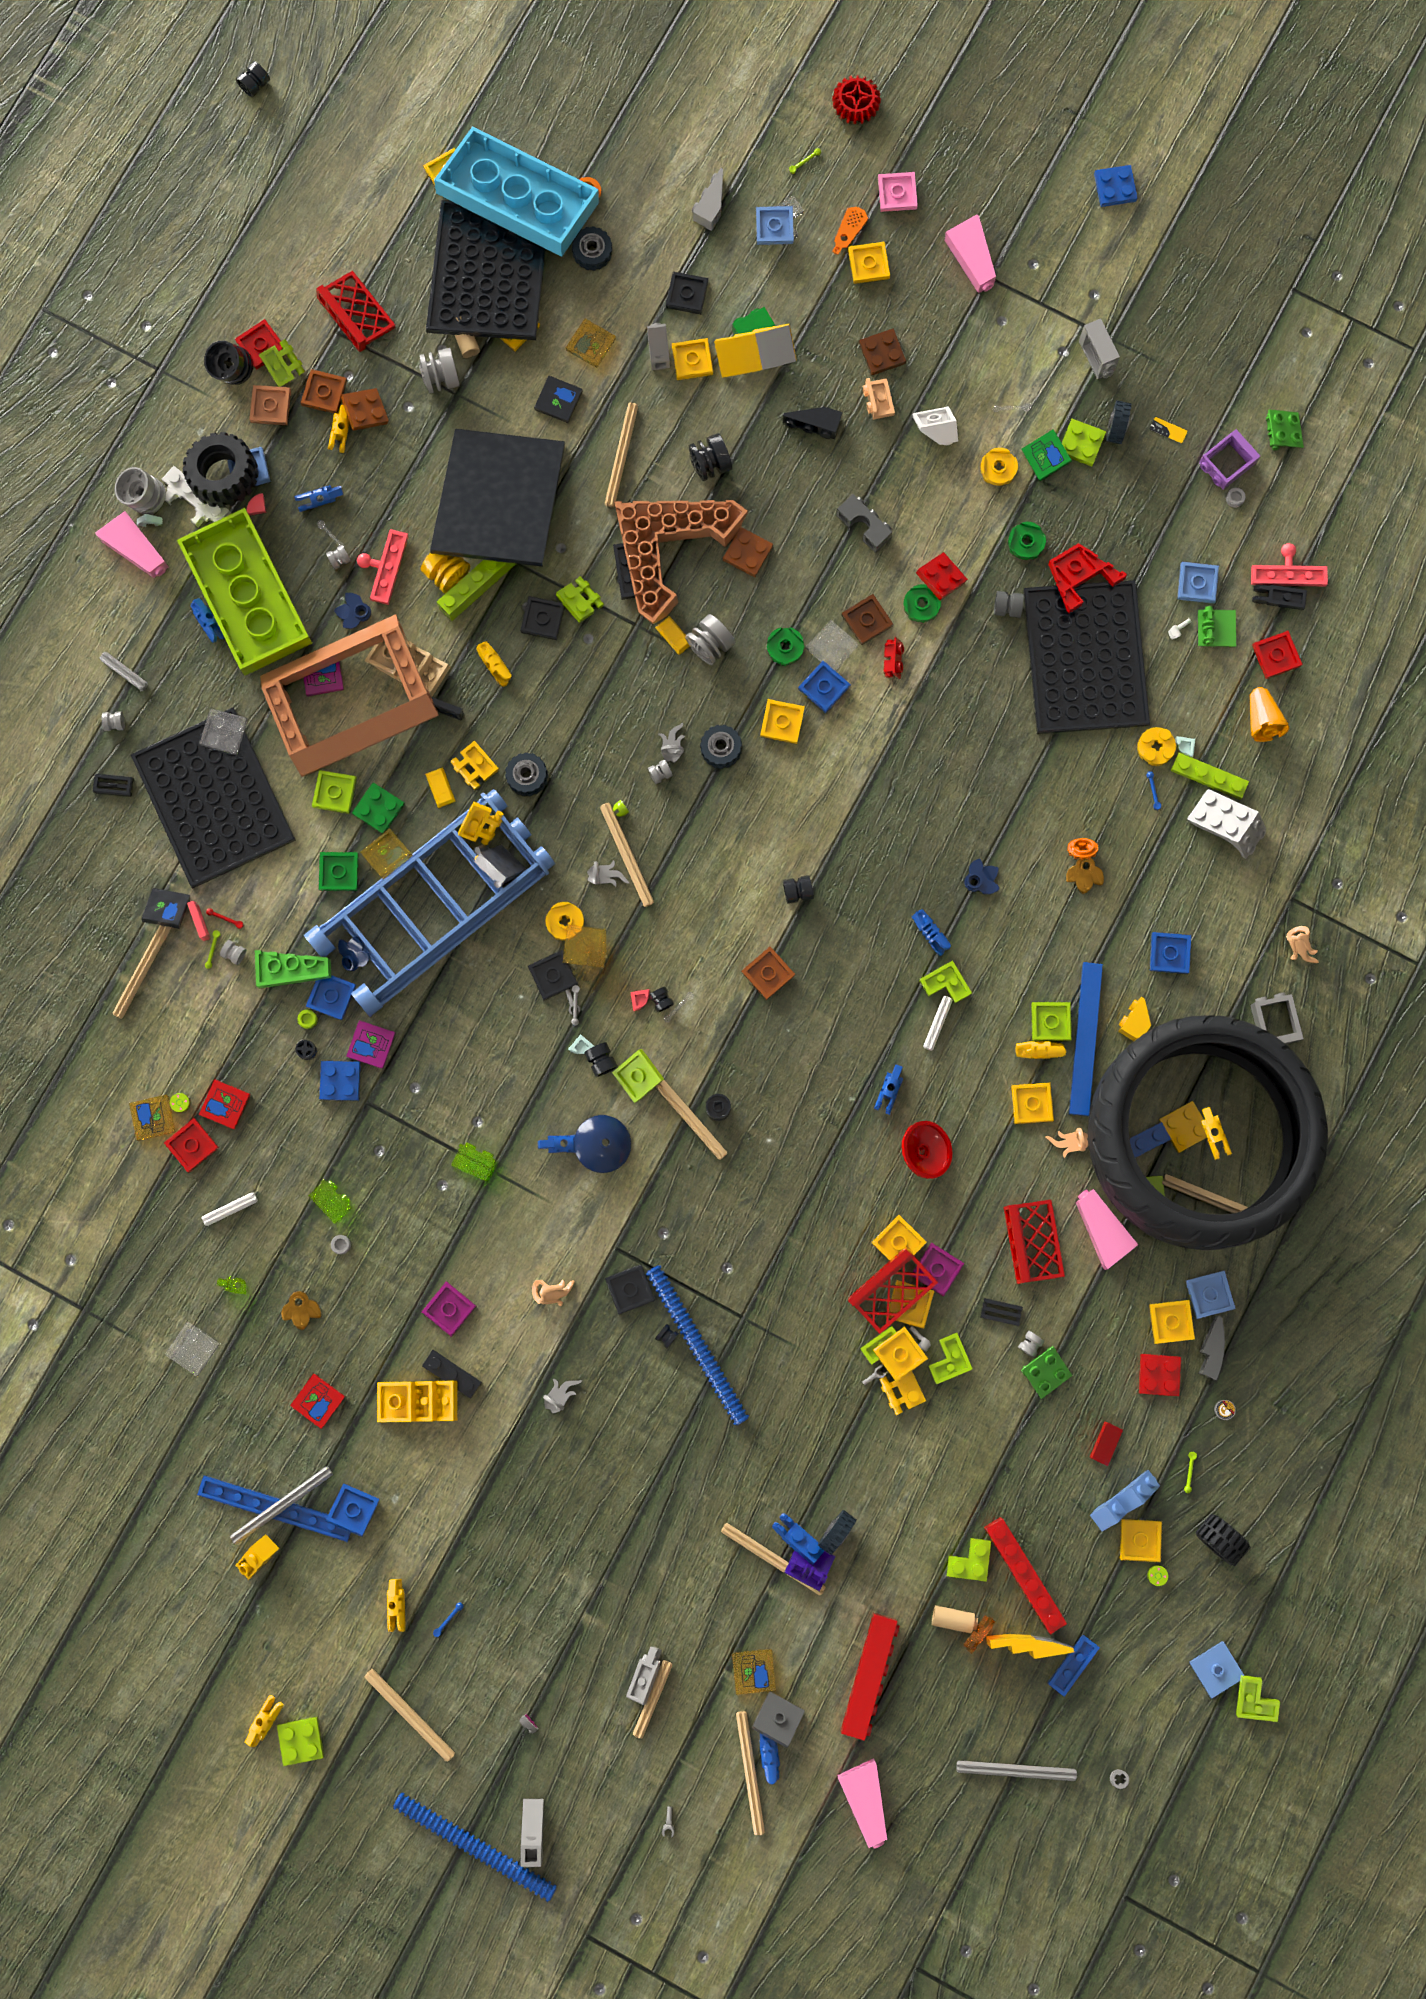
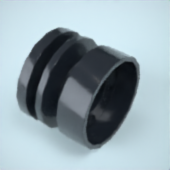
M217 341L212 343L205 353L204 365L211 377L231 385H240L250 378L253 371V359L246 349L228 341Z
M719 433L706 438L707 447L704 446L701 440L697 441V447L694 443L688 445L691 463L702 481L708 480L707 473L711 478L715 477V467L720 474L732 470V462L728 450Z

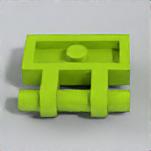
M286 339L279 342L283 348L281 351H278L274 345L259 354L278 387L294 379L291 373L294 369L298 375L305 372L301 366L303 365L301 360L297 359L292 351L294 350L292 345H289ZM287 355L292 364L287 366L282 356Z
M581 576L575 580L579 585L577 588L570 583L556 593L557 598L579 623L594 614L595 610L591 606L595 604L598 609L604 606V603L600 600V595L594 593L588 581H584ZM583 592L589 597L588 600L581 595Z

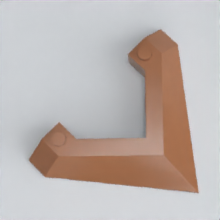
M703 500L700 502L633 501V503L615 501L638 613L654 624L667 617L678 604L677 595L663 585L659 542L712 537L726 547L739 531L748 511L734 500H726V502H715V500Z

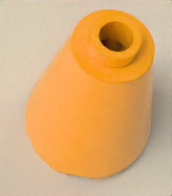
M1263 687L1255 688L1250 694L1252 739L1254 738L1256 742H1267L1273 740V736L1278 735L1282 737L1289 730L1287 720L1268 689Z

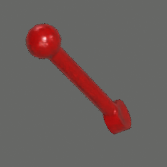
M211 908L206 910L208 916H216L236 925L239 929L244 926L242 921L232 920L214 912Z

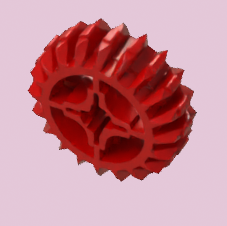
M850 75L849 80L844 78L842 83L838 82L832 96L833 109H836V115H840L841 120L846 118L847 123L853 121L854 125H856L857 121L863 124L864 119L869 122L871 117H875L881 103L880 90H877V84L872 85V79L866 81V76L860 79L859 75L856 78Z

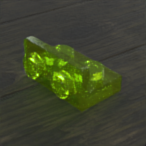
M466 1142L465 1145L460 1143L458 1146L459 1150L451 1166L487 1182L496 1164V1160L493 1159L494 1155L485 1150L480 1153L475 1150L476 1146Z
M323 1179L322 1183L308 1196L336 1224L352 1209L349 1205L351 1200L344 1193L340 1195L336 1191L338 1187L332 1180L327 1181Z

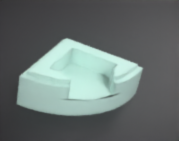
M144 514L137 518V525L146 527V524H155V526H159L162 524V518Z
M1177 736L1175 742L1179 752L1193 758L1195 739Z
M580 1034L568 1050L575 1054H585L584 1052L594 1047V1045Z

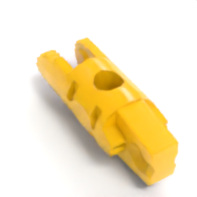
M344 405L339 407L338 414L334 413L328 449L332 450L335 440L341 441L339 445L340 453L345 451L349 419Z
M487 641L480 643L476 650L483 663L501 686H507L512 674Z
M1050 1041L1017 1043L1015 1050L1016 1057L1030 1059H1050L1066 1055V1049L1062 1043Z
M1210 1107L1202 1109L1205 1120H1202L1201 1123L1207 1135L1214 1159L1220 1158L1218 1149L1215 1146V1143L1222 1141L1227 1156L1231 1155L1232 1152L1218 1115L1213 1117ZM1212 1129L1218 1130L1217 1136L1211 1134Z
M402 1579L389 1580V1590H387L388 1632L395 1630L396 1616L398 1630L403 1632L406 1629L405 1593L402 1588Z
M272 1695L268 1696L249 1729L245 1743L250 1747H256L260 1740L263 1741L284 1706L283 1703L278 1702L269 1712L275 1702V1697Z

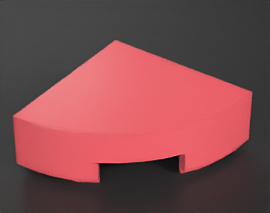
M263 493L254 496L248 503L247 512L249 516L266 513Z
M650 990L630 992L633 1011L636 1012L647 1004Z

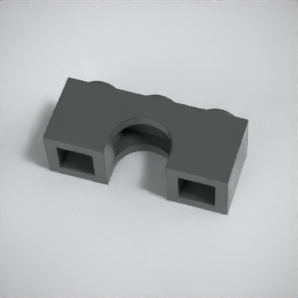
M852 494L837 508L836 516L849 528L856 522H863L868 526L869 529L863 534L862 541L875 553L891 539L892 528L886 522L883 523L874 510H869L860 497Z

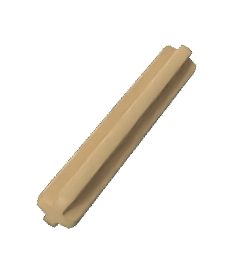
M662 1661L647 1703L644 1705L633 1735L637 1738L642 1739L671 1671V1662Z

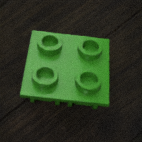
M1269 409L1266 421L1267 431L1269 432L1268 436L1271 437L1269 439L1272 450H1278L1280 446L1303 448L1299 413Z
M1212 606L1205 607V610H1198V646L1236 647V610H1213Z
M1053 1346L1047 1348V1351L1040 1356L1038 1355L1036 1359H1032V1362L1027 1366L1024 1365L1021 1370L1041 1399L1073 1376Z

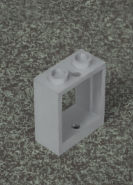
M1100 318L1084 325L1079 339V343L1097 379L1102 377L1108 378L1113 375L1120 358Z
M1279 993L1274 995L1272 999L1267 1000V997L1255 999V1002L1250 1005L1255 1026L1266 1030L1261 1007L1286 1002L1294 1033L1277 1038L1285 1044L1303 1040L1292 994Z

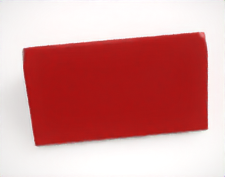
M1104 1422L1089 1458L1108 1466L1123 1429Z

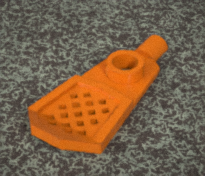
M859 207L847 208L834 240L836 244L832 251L834 254L839 255L842 248H847L866 224L868 217L865 210ZM841 237H846L847 240L842 241Z

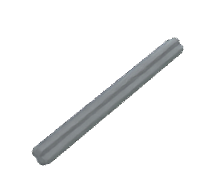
M325 1467L233 1533L230 1536L232 1542L238 1544L331 1477L333 1474L330 1468Z
M957 1761L956 1770L959 1773L1076 1781L1077 1771L1068 1768Z

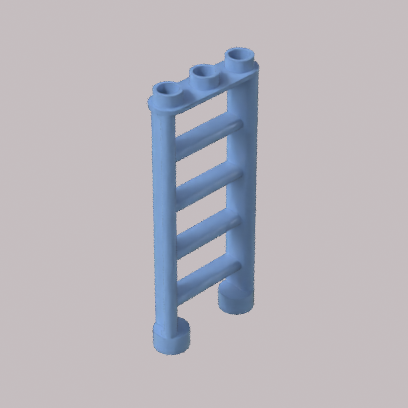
M494 789L486 795L484 793L480 794L481 799L477 802L491 808V816H495L497 811L502 812L508 807ZM469 808L320 927L314 926L304 934V937L321 957H326L336 949L327 936L341 925L344 926L352 937L357 936L361 939L364 946L363 951L369 953L370 960L388 980L373 993L365 983L351 993L369 1017L542 877L549 874L548 869L555 865V862L542 846L534 852L525 842L531 836V833L519 818L509 823L503 816L499 828L531 867L506 887L496 888L494 886L496 880L493 881L474 862V858L477 855L464 839L458 836V831L470 810ZM449 839L496 894L468 917L422 862ZM413 868L417 870L459 922L456 927L432 946L386 891V889ZM378 896L424 951L396 975L350 920L351 917Z

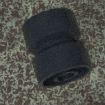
M255 61L246 68L247 72H242L236 78L239 87L250 97H254L260 91L259 86L264 87L270 81L268 73Z
M809 875L801 876L798 878V881L794 878L783 880L787 904L797 903L799 898L805 901L814 899Z
M607 1042L598 1044L584 1052L588 1062L593 1063L591 1068L595 1077L605 1075L618 1067L614 1057L609 1056L611 1051Z
M714 1094L708 1098L706 1112L710 1119L723 1121L729 1116L731 1104L725 1095Z

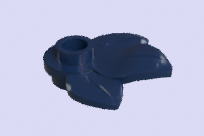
M345 593L347 604L334 609L336 615L344 620L343 628L353 629L360 622H365L371 617L370 607L363 603L359 595L354 593ZM365 611V614L360 616L359 612Z
M981 859L973 861L969 866V874L964 880L965 887L969 891H980L985 895L997 892L999 886L993 881L998 874L999 868L983 866ZM973 879L977 881V885L975 886L971 885L970 881Z
M359 937L351 938L348 943L340 939L338 943L339 953L343 957L342 966L348 971H355L359 966H365L370 959L369 953L363 951V942Z

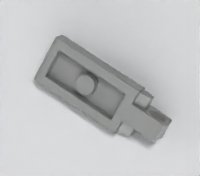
M651 1646L648 1655L644 1654L643 1658L639 1660L626 1695L627 1698L646 1705L660 1668L661 1661H659L661 1649Z

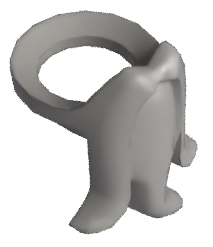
M683 723L674 727L669 732L668 740L664 734H658L663 739L661 752L666 762L671 761L675 763L681 754L684 753V748L680 746V741L685 736L680 735L675 740V733L682 728Z
M614 860L610 865L600 866L595 861L594 865L587 871L589 875L588 881L593 884L612 883L616 887V881L610 879L613 877H618L623 882L629 883L621 872L610 870L615 866Z
M553 1379L554 1387L548 1395L543 1396L545 1408L550 1409L552 1413L563 1411L569 1396L576 1395L574 1391L566 1393L568 1387L580 1384L582 1380L566 1381L558 1389V1381Z

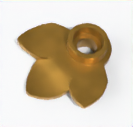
M1079 858L1076 865L1068 869L1066 881L1076 882L1078 890L1085 894L1092 888L1093 883L1103 885L1104 875L1102 870L1095 866L1092 858L1090 860L1086 858L1081 860ZM1085 862H1088L1089 867L1087 869L1083 868V864Z
M296 1291L290 1296L289 1303L283 1306L281 1314L284 1321L292 1319L293 1324L298 1329L304 1330L310 1318L321 1317V1310L317 1302L309 1300L306 1293ZM301 1299L302 1304H297L295 1300Z

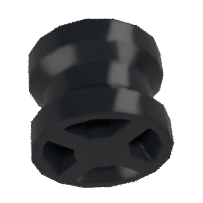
M301 1040L296 1045V1053L303 1060H311L317 1054V1048L310 1040Z
M666 1324L655 1340L664 1343V1347L668 1348L679 1333L672 1331L670 1326Z

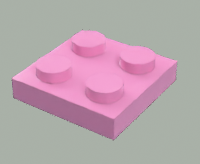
M915 172L878 174L881 212L917 209Z

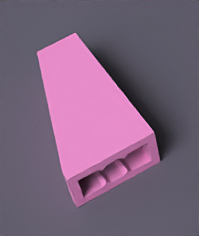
M975 215L946 231L945 242L977 292L980 293L988 291L994 286L996 275L978 215Z
M126 511L95 532L102 543L153 578L163 575L166 569L169 568Z
M1086 1189L1077 1196L1079 1200L1076 1202V1205L1102 1267L1106 1270L1138 1244L1093 1189L1088 1192Z
M873 1758L837 1776L868 1848L873 1846L875 1849L884 1844V1841L887 1840L877 1765Z

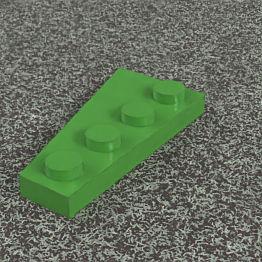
M255 950L256 987L258 988L331 978V960L327 957L300 956Z

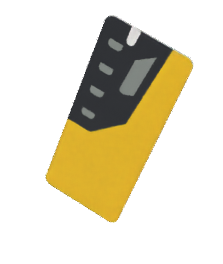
M1157 417L1154 418L1150 430L1179 443L1183 442L1187 434V430Z

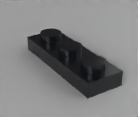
M613 544L621 600L635 598L624 544Z
M434 1349L422 1365V1367L443 1381H457V1390L470 1399L482 1383Z

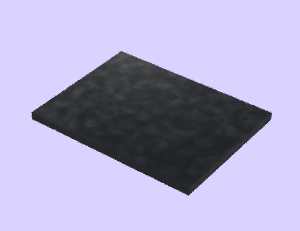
M441 200L426 333L466 334L477 337L536 341L546 249L450 200Z
M455 429L430 553L543 567L565 441Z
M1121 581L1113 587L1109 582L1081 584L1073 590L1084 601L1083 605L1071 613L1067 612L1057 586L1024 588L1023 594L1037 734L1150 726L1136 581Z
M234 707L131 754L192 889L296 841Z

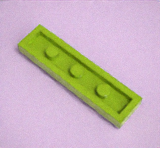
M1178 752L1171 771L1239 800L1242 799L1249 783L1245 779Z

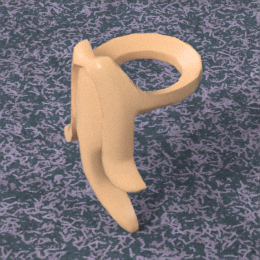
M1305 926L1295 927L1287 933V940L1294 953L1291 960H1296L1298 954H1300L1306 962L1319 963L1317 959L1310 957L1307 953L1308 951L1311 955H1315L1318 950L1311 948L1309 942L1310 931ZM1297 932H1305V933H1306V934L1300 933L1299 935L1294 936V934L1297 933Z
M1077 1128L1075 1132L1069 1134H1062L1058 1131V1136L1065 1139L1063 1141H1056L1049 1136L1045 1137L1056 1147L1067 1148L1063 1152L1064 1158L1069 1152H1083L1088 1147V1135L1081 1128Z
M536 1280L532 1286L533 1298L539 1304L558 1303L559 1306H562L563 1302L559 1298L565 1297L571 1291L575 1281L572 1280L565 1287L564 1280H561L558 1285L550 1286L543 1280ZM539 1284H541V1285L543 1286L542 1289H541V1291H540V1296H541V1298H540L539 1295H538V1286H539Z

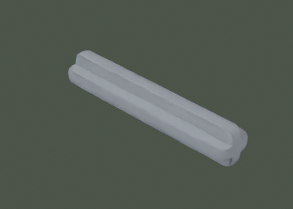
M103 652L100 656V660L139 690L144 691L147 688L148 683L109 653Z

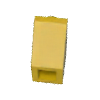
M1143 997L1138 1001L1134 999L1129 1007V1010H1131L1128 1017L1124 1015L1119 1023L1121 1028L1118 1032L1132 1041L1147 1033L1151 1026L1146 1002Z
M265 1534L248 1549L235 1566L249 1580L279 1550V1547Z

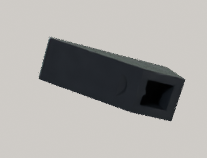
M828 407L787 412L783 414L782 423H785L790 428L797 427L803 429L806 433L819 434L825 439H835L843 412Z

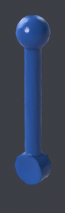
M1149 771L1147 777L1150 780L1155 802L1153 808L1159 810L1161 803L1158 802L1153 780L1154 773Z
M457 1603L456 1608L439 1628L433 1631L435 1637H439L443 1628L454 1615L463 1609L462 1603Z

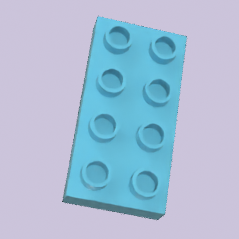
M473 126L434 179L436 194L561 257L599 204L597 188Z

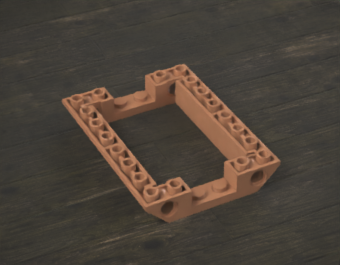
M396 614L260 676L261 688L287 752L301 777L439 716L426 683L419 674L409 650L411 649ZM385 641L409 702L310 746L306 736L301 733L290 706L292 701L283 684L286 686Z

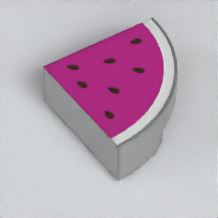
M527 1713L520 1718L519 1722L524 1728L527 1727L529 1733L533 1734L538 1730Z

